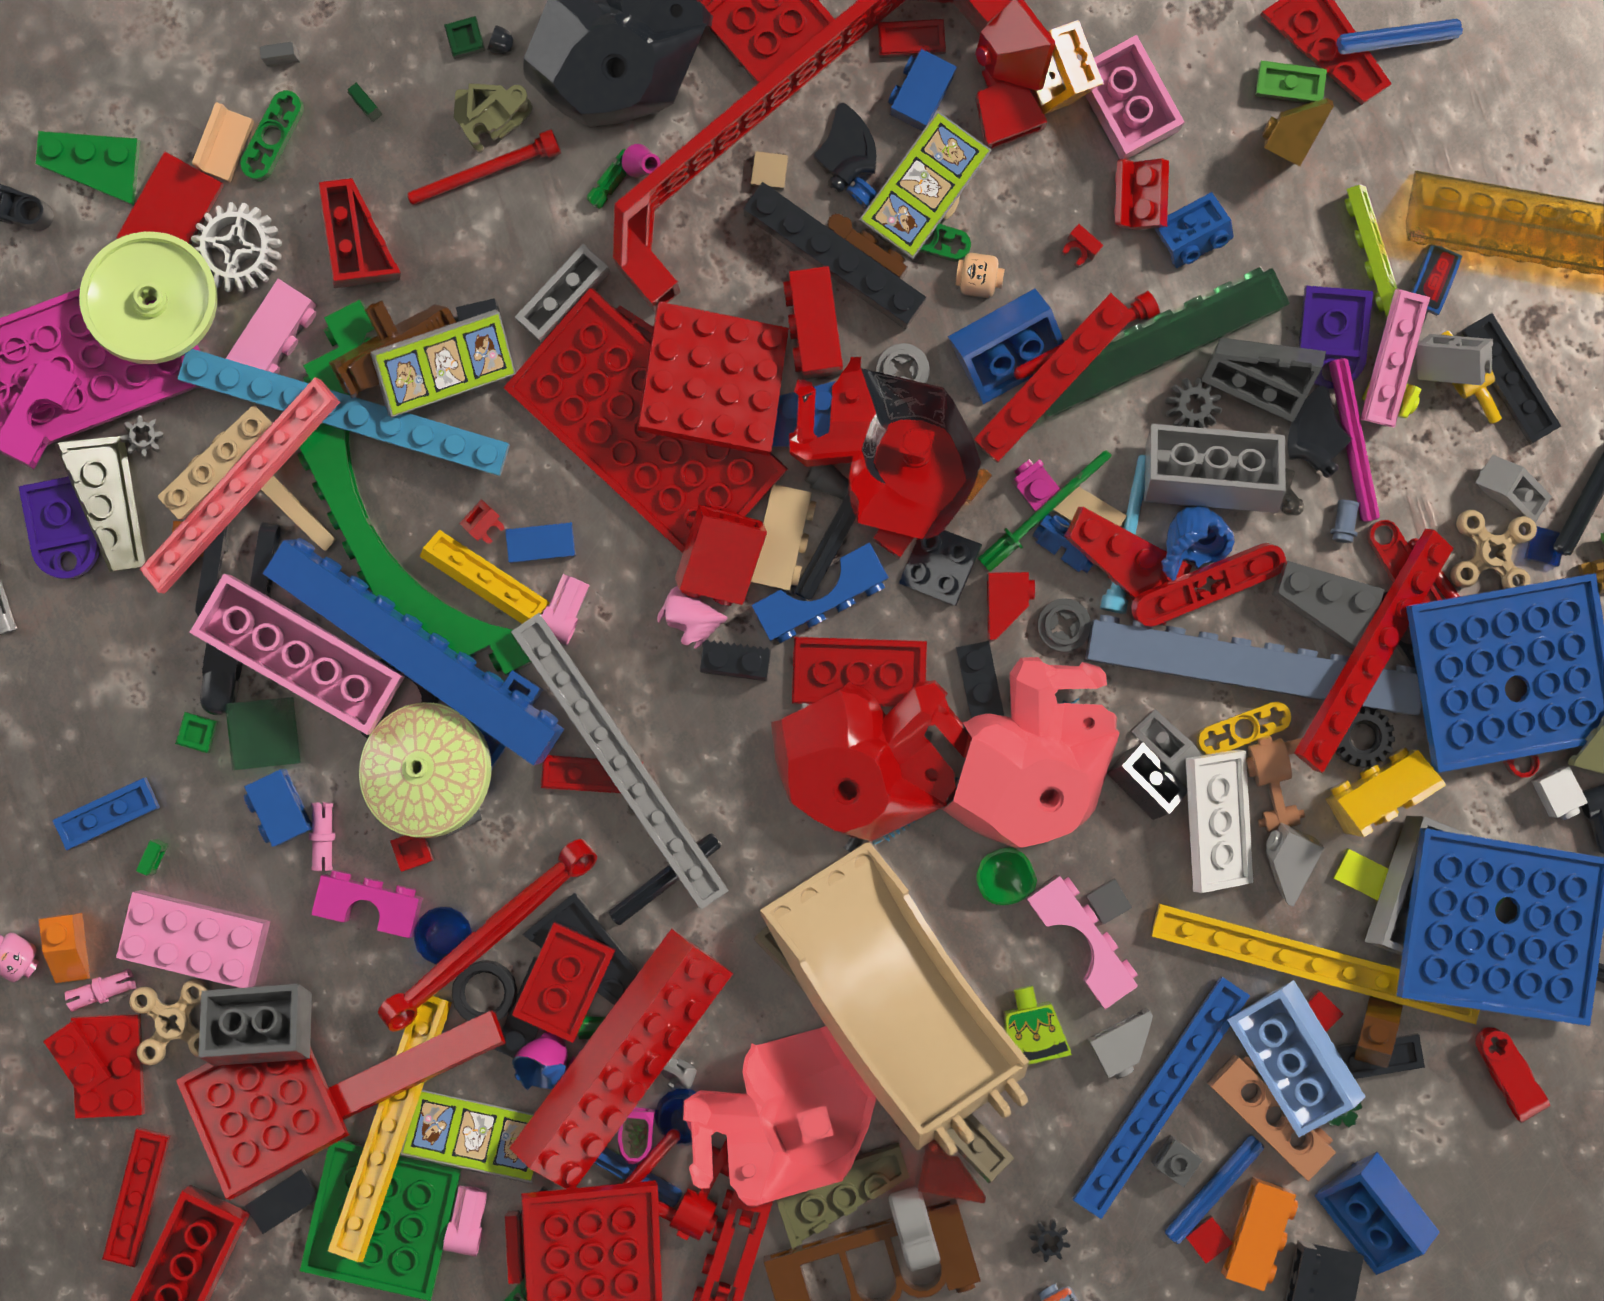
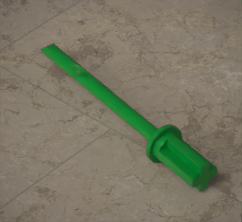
M1108 450L1103 451L1013 533L1005 528L1004 531L1006 533L978 557L980 562L991 572L1018 547L1022 549L1023 546L1019 540L1077 489L1081 483L1107 462L1112 454Z

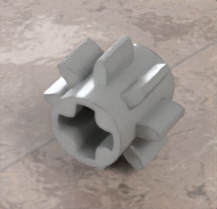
M138 415L137 423L134 425L129 422L124 423V427L129 431V435L121 436V442L130 443L129 455L136 450L141 452L142 458L145 459L149 449L156 452L159 451V446L154 442V439L163 438V432L154 431L155 419L146 423L143 422L141 415ZM144 431H147L149 442L142 440L140 443H137L135 441V432L142 434Z

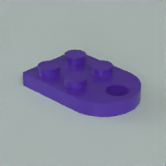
M1305 286L1299 348L1326 351L1323 366L1332 360L1347 358L1352 381H1355L1362 373L1366 364L1373 291ZM1321 369L1314 384L1333 389V381L1325 380Z
M69 477L18 486L31 554L37 566L46 574L61 579L77 578L87 573L96 563L100 549ZM68 552H72L77 559V564L71 571H65L60 564L62 556Z

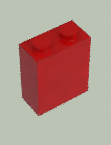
M699 505L675 576L679 590L693 598H700L701 595L711 597L715 602L725 606H731L732 603L743 605L767 535L763 522Z

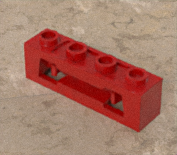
M727 1189L721 1207L727 1210L723 1223L717 1221L711 1241L717 1242L714 1255L708 1253L706 1255L701 1273L707 1275L704 1287H696L692 1301H727L731 1285L719 1282L735 1231L736 1223H733L737 1209L742 1210L738 1225L747 1228L751 1226L754 1212H759L755 1228L749 1229L733 1280V1287H736L732 1301L743 1300L773 1201L758 1204V1206H746L738 1197L735 1189ZM714 1281L719 1282L716 1296L711 1294Z

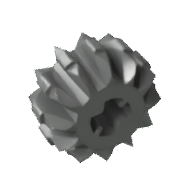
M1197 377L1192 387L1190 380L1184 378L1182 380L1183 389L1177 385L1171 388L1172 393L1176 397H1167L1165 399L1166 404L1175 406V408L1166 412V416L1172 417L1177 415L1178 419L1173 423L1174 426H1180L1183 422L1186 423L1185 427H1193L1195 424L1197 428H1205L1204 422L1214 426L1216 420L1211 414L1218 415L1222 413L1221 407L1212 405V403L1221 400L1220 394L1210 396L1209 392L1213 390L1214 386L1208 384L1205 389L1201 388L1202 378ZM1191 398H1194L1193 402L1198 400L1201 404L1196 414L1193 413L1194 409L1189 411L1186 407Z

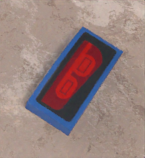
M1431 243L1411 292L1430 297L1427 312L1437 316L1440 314L1448 296L1462 255L1435 243Z

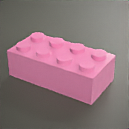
M135 891L131 895L116 958L239 988L254 987L271 921L148 891Z

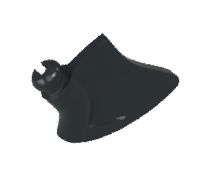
M838 104L830 134L826 142L813 156L833 175L828 180L829 187L831 189L833 187L835 192L841 193L845 186H850L856 177L862 174L876 173L877 154L873 136L862 118L847 104Z
M1318 386L1305 399L1294 422L1291 423L1288 434V454L1290 460L1302 459L1307 461L1317 472L1321 471L1325 478H1329L1338 471L1339 466L1333 459L1353 440L1336 419L1327 387Z

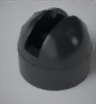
M496 25L487 50L497 54H504L511 49L513 37L508 30Z

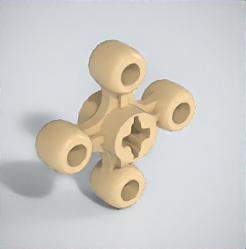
M1467 510L1458 516L1456 521L1458 531L1462 535L1470 537L1474 541L1476 548L1475 555L1470 560L1459 562L1452 567L1450 579L1454 585L1460 588H1468L1477 582L1479 574L1486 569L1495 570L1500 574L1504 589L1516 587L1512 582L1514 575L1520 580L1519 586L1531 583L1528 572L1516 567L1511 560L1512 549L1515 545L1526 543L1536 535L1537 527L1531 518L1526 516L1517 517L1509 523L1508 530L1504 534L1493 535L1487 531L1485 519L1479 511ZM1468 518L1474 521L1473 529L1467 525ZM1520 524L1526 529L1525 535L1519 532ZM1496 546L1498 548V551L1495 553L1496 557L1490 558L1488 555L1491 552L1490 547ZM1462 569H1465L1468 572L1467 580H1464L1461 577Z
M194 978L183 984L181 997L173 1005L161 1003L157 993L150 987H140L131 993L129 1004L133 1011L139 1014H147L155 1021L156 1031L154 1035L144 1040L137 1049V1056L141 1063L149 1066L160 1063L166 1055L167 1044L173 1039L185 1041L189 1045L191 1053L198 1057L200 1029L192 1024L191 1012L197 1005L201 1004V991L209 990L208 984L204 980ZM193 986L199 990L198 997H194L191 993ZM141 995L146 996L148 1000L146 1006L140 1002ZM176 1015L178 1018L175 1023L178 1026L171 1029L169 1027L171 1023L169 1017ZM148 1047L154 1048V1057L148 1054Z

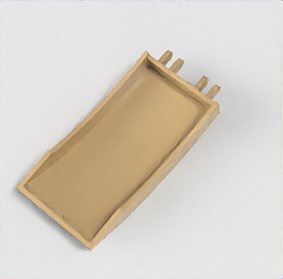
M868 841L762 908L760 914L796 979L826 1027L858 1074L916 1150H919L935 1139L946 1154L951 1156L957 1151V1148L946 1130L952 1127L965 1144H968L974 1140V1136L963 1120L965 1117L987 1102L992 1105L1002 1118L1011 1114L1010 1107L1000 1095L1003 1091H1006L1013 1101L1021 1107L1028 1102L1027 1096L1017 1082L1025 1077L1029 1060L964 979L908 894L909 890Z

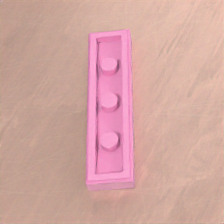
M1395 289L1360 420L1395 428L1430 297Z

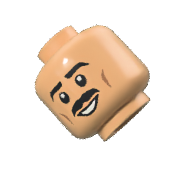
M968 253L964 260L959 259L955 286H960V290L964 295L990 298L993 296L995 288L1002 289L1005 269L998 268L999 262L995 256Z

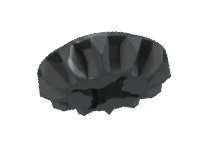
M1067 598L1057 599L1046 605L1040 613L1037 624L1040 638L1045 644L1061 652L1072 651L1082 646L1088 639L1091 631V619L1085 607L1079 602ZM1056 612L1065 620L1077 618L1069 627L1071 639L1064 631L1052 633L1051 630L1055 629V626L1059 624Z

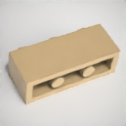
M776 484L772 486L763 523L767 530V535L751 579V584L790 592L791 585L798 586L802 567L796 566L799 553L805 554L809 534L803 533L806 520L813 521L817 503L811 501L812 492Z

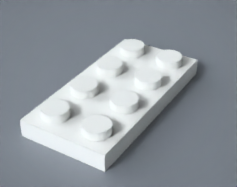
M1232 750L1186 758L1193 892L1205 893L1253 883L1246 751Z

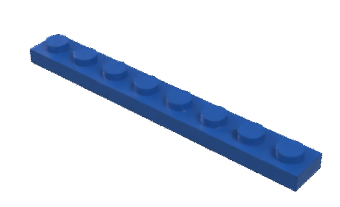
M1220 976L1073 1196V1201L1098 1218H1103L1231 1026L1228 1019L1241 1011L1250 997L1249 994Z

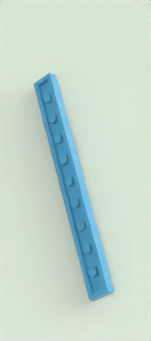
M195 349L185 353L178 375V380L279 411H284L309 384ZM330 390L340 403L322 422L323 424L501 476L510 446L509 443L409 413L391 417L388 415L386 406L356 397L351 399L349 395Z

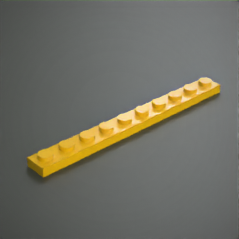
M1160 903L1157 908L1150 935L1152 937L1476 1025L1480 1009L1396 997L1400 969Z

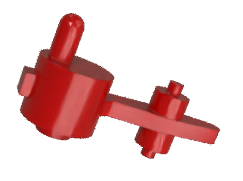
M727 1137L721 1149L712 1145L713 1180L709 1185L710 1188H701L699 1193L687 1188L677 1209L658 1201L659 1216L670 1222L669 1226L678 1230L676 1235L687 1241L689 1237L699 1241L704 1232L710 1234L719 1217L714 1214L718 1203L707 1197L719 1173L729 1177Z

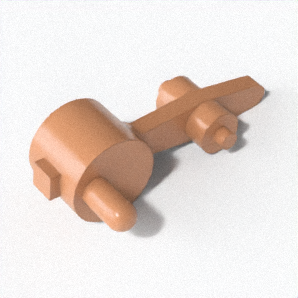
M1271 736L1257 738L1258 744L1248 746V757L1246 758L1247 775L1254 778L1258 787L1269 785L1273 810L1262 812L1263 819L1258 820L1259 828L1265 827L1267 832H1272L1278 829L1280 823L1290 827L1298 826L1301 824L1300 818L1305 817L1304 810H1298L1296 805L1285 807L1280 781L1292 778L1289 755L1294 754L1302 738L1284 742L1282 738L1272 740Z

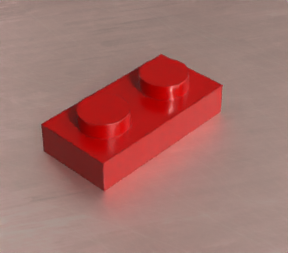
M71 1021L43 1041L80 1096L85 1095L112 1076L75 1021Z

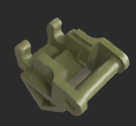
M469 83L468 90L458 89L455 92L453 118L461 126L472 147L478 153H482L484 147L480 143V134L488 133L493 141H496L498 138L502 140L532 113L533 106L527 98L528 95L525 88L521 85H513L508 90H505L501 85Z

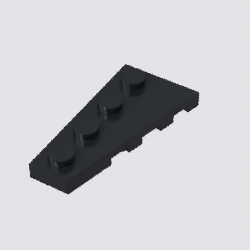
M575 892L522 935L542 949L553 923L556 922L616 949L597 990V993L615 1006L639 971Z

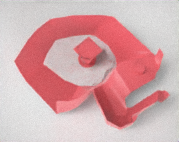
M1039 657L1020 658L1010 672L1011 717L983 714L962 722L972 736V741L954 799L947 807L941 809L968 829L1014 848L1041 844L1072 833L1089 819L1096 809L1120 734L1117 730V716L1113 712L1108 711L1103 705L1057 704L1055 694L1058 689H1098L1102 686H1107L1106 674L1101 667L1082 662L1079 666L1048 665L1043 663Z
M824 1026L760 1045L752 1043L750 1050L745 1056L743 1066L747 1094L700 1090L684 1101V1120H686L692 1133L693 1164L689 1166L693 1185L698 1188H710L709 1185L713 1180L711 1135L717 1131L727 1135L730 1185L736 1190L738 1197L746 1206H758V1204L843 1181L854 1163L869 1128L876 1097L851 1064L828 1028Z

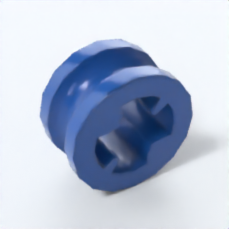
M856 177L854 179L855 185L852 187L848 186L846 191L857 203L867 209L870 201L878 193L863 179Z

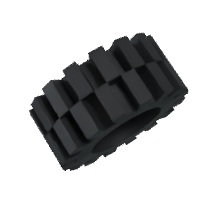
M1361 707L1335 754H1338L1340 756L1339 759L1343 762L1357 767L1375 766L1378 762H1383L1387 758L1386 755L1392 752L1393 748L1391 745L1392 742H1395V737L1392 735V731H1395L1394 727L1388 722L1390 719L1386 715H1382L1381 711L1377 709ZM1359 724L1370 726L1375 733L1373 745L1366 750H1359L1354 747L1350 739L1351 731Z

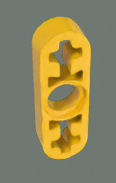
M1270 702L1202 728L1198 733V748L1207 755L1226 752L1254 742L1257 738L1283 731L1291 722V712L1281 702ZM1273 707L1276 712L1282 711L1283 717L1279 719L1280 725L1276 726L1274 722H1268L1262 725L1265 732L1260 733V724L1254 717V714L1259 712V719L1271 715L1270 709ZM1240 719H1247L1253 725V732L1248 738H1240L1235 733V724ZM1228 724V734L1234 741L1233 744L1229 745V738L1217 742L1218 748L1215 750L1212 746L1204 744V740L1209 738L1208 732L1212 731L1214 735L1223 734L1226 731L1222 726Z

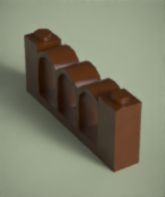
M956 1198L926 1207L941 1259L938 1275L933 1281L917 1285L909 1282L904 1277L891 1237L898 1236L894 1218L891 1217L805 1243L794 1249L789 1248L764 1256V1265L775 1301H813L802 1265L835 1254L840 1256L849 1286V1301H898L902 1290L908 1295L917 1298L930 1297L938 1293L945 1283L949 1291L955 1289L956 1293L974 1289L976 1287L975 1283L980 1282L981 1279ZM884 1240L895 1275V1283L889 1294L882 1298H870L860 1292L857 1287L846 1251Z

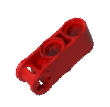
M1495 1027L1482 1028L1475 1037L1476 1048L1487 1065L1493 1081L1505 1096L1506 1103L1516 1119L1523 1123L1550 1107L1546 1094L1534 1079L1529 1065L1519 1053L1511 1037ZM1493 1037L1498 1039L1495 1043L1497 1047L1495 1050L1489 1048L1492 1046L1491 1039Z

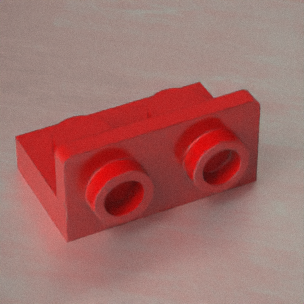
M1160 158L1133 162L1127 159H1119L1115 174V224L1131 230L1167 227L1169 160Z

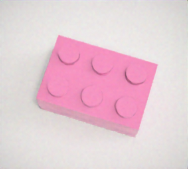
M1137 35L1094 57L1103 84L1085 96L1120 159H1129L1181 130L1185 122Z

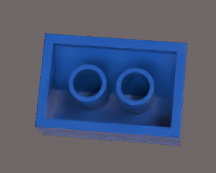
M1035 288L948 336L960 365L983 404L1027 381L1034 375L1032 374L1022 380H1018L1014 377L1015 368L1064 343L1051 307Z
M1378 1152L1353 1163L1314 1195L1358 1253L1364 1256L1365 1262L1376 1275L1424 1255L1440 1233Z

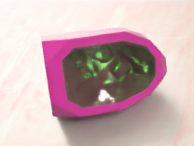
M635 1107L619 1128V1152L629 1164L638 1163L652 1149L655 1109Z

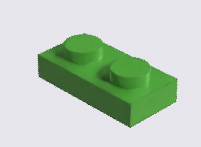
M1261 60L1258 68L1255 96L1303 103L1321 100L1324 96L1327 69Z

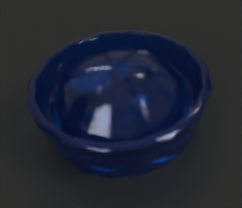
M437 907L428 910L419 918L414 929V942L417 951L422 957L437 965L472 933L469 921L461 912L451 907Z
M678 1088L668 1092L659 1100L655 1109V1124L658 1132L663 1137L671 1129H676L680 1132V1140L675 1144L677 1146L692 1145V1133L686 1120H684V1101L697 1093L692 1089Z

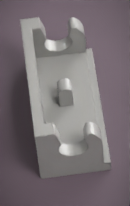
M1429 334L1417 344L1416 348L1418 380L1482 385L1485 382V373L1491 374L1493 339Z

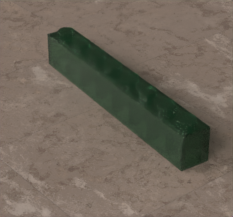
M1262 267L1256 268L1243 275L1245 281L1233 285L1232 281L1226 282L1213 289L1215 295L1203 300L1202 295L1196 296L1183 303L1185 309L1173 314L1172 309H1169L1153 317L1155 323L1143 328L1142 324L1139 323L1123 331L1125 337L1114 342L1112 340L1043 414L1044 419L1048 420L1219 340L1220 337L1223 338L1285 309L1290 302L1274 269L1271 268L1263 271Z

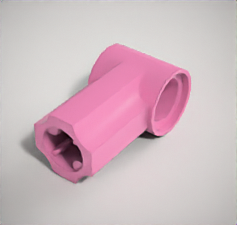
M565 574L562 575L550 606H546L542 617L559 642L567 646L578 622L576 617L590 585Z
M459 1186L452 1221H449L443 1250L477 1257L482 1238L483 1227H481L488 1191L473 1186Z

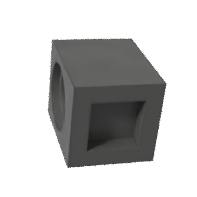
M1170 1135L1152 1160V1163L1158 1170L1182 1187H1185L1203 1159L1196 1152Z

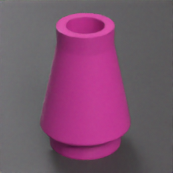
M634 144L629 146L623 153L622 166L628 175L637 178L652 173L660 166V159L646 146Z

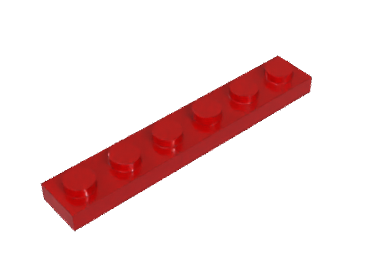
M1110 293L973 439L974 442L998 463L1134 318L1135 314Z

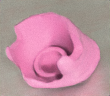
M678 585L669 592L657 617L658 623H660L662 618L666 616V622H668L669 627L684 632L681 643L688 646L695 642V649L699 648L720 624L728 619L727 616L712 609L701 597L693 598L683 594L679 590Z

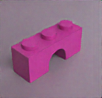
M42 357L37 364L32 363L24 377V381L27 382L21 394L17 392L12 397L8 406V410L11 412L5 423L0 422V453L33 470L50 441L44 434L33 429L32 416L34 412L43 405H55L66 411L82 383L77 375Z
M331 870L330 875H321L311 915L344 923L350 920L353 906L359 900H367L372 902L379 911L377 931L406 938L414 936L423 897L415 895L416 889L397 885L396 890L383 888V881L365 877L362 883L350 880V873L338 870Z

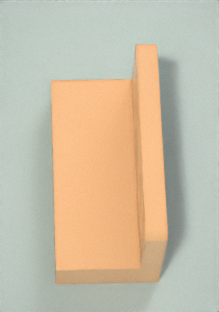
M216 102L192 164L198 170L231 183L254 125L253 119L227 110L223 104Z

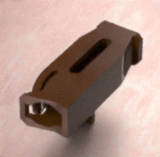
M383 301L373 303L365 309V312L377 336L329 362L343 391L349 393L352 399L361 391L380 385L371 351L454 324L456 321L448 307L434 304L428 309L394 325Z

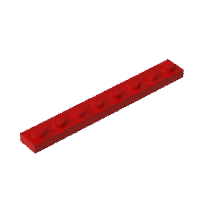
M1424 529L1294 752L1297 757L1314 771L1323 773L1407 630L1409 621L1406 606L1423 602L1454 549L1434 529Z

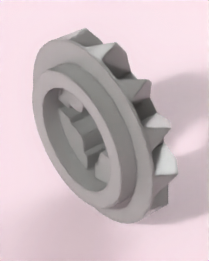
M906 343L895 344L881 354L877 363V372L895 376L897 369L892 360L901 365L913 360L909 368V373L914 379L913 381L927 382L930 372L929 362L925 354L916 346Z

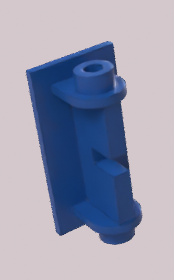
M1048 514L1045 516L1041 525L1037 527L1032 535L1037 539L1036 543L1054 555L1061 546L1065 547L1067 550L1061 557V560L1078 572L1082 570L1088 573L1093 563L1064 537L1070 524L1057 515L1051 516Z

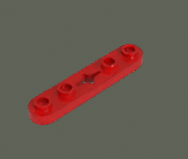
M1270 543L1259 544L1178 577L1175 581L1171 580L1140 593L1133 600L1131 606L1132 615L1136 621L1150 627L1159 625L1277 576L1281 573L1283 564L1286 562L1285 554L1276 545ZM1207 577L1212 580L1219 579V581L1211 585L1212 591L1210 592L1206 589L1194 590V588H1200L1205 585Z

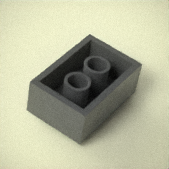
M299 984L201 991L198 1057L213 1066L310 1059L312 993Z

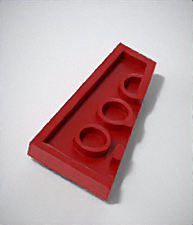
M1278 0L1261 12L1260 15L1319 68L1327 69V75L1361 105L1392 84L1370 51L1349 54L1338 52L1337 38L1342 34L1355 33L1356 31L1335 0Z
M1085 507L1077 508L1064 537L1094 565H1098L1113 583L1124 589L1131 596L1132 600L1144 591L1171 581L1162 570V560L1167 557L1168 552ZM1182 561L1176 578L1188 574L1192 565ZM1167 621L1164 622V623H1161V624H1159V625L1165 626L1166 623H1167Z

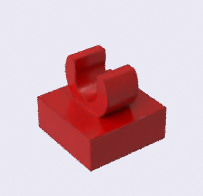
M1078 224L1069 234L1067 240L1070 242L1064 246L1062 255L1065 256L1072 249L1078 250L1080 258L1075 263V266L1080 267L1085 263L1087 257L1092 261L1104 245Z
M482 499L459 523L477 541L481 538L488 544L493 542L487 535V530L491 526H496L501 531L505 529L504 525L498 520L500 516Z

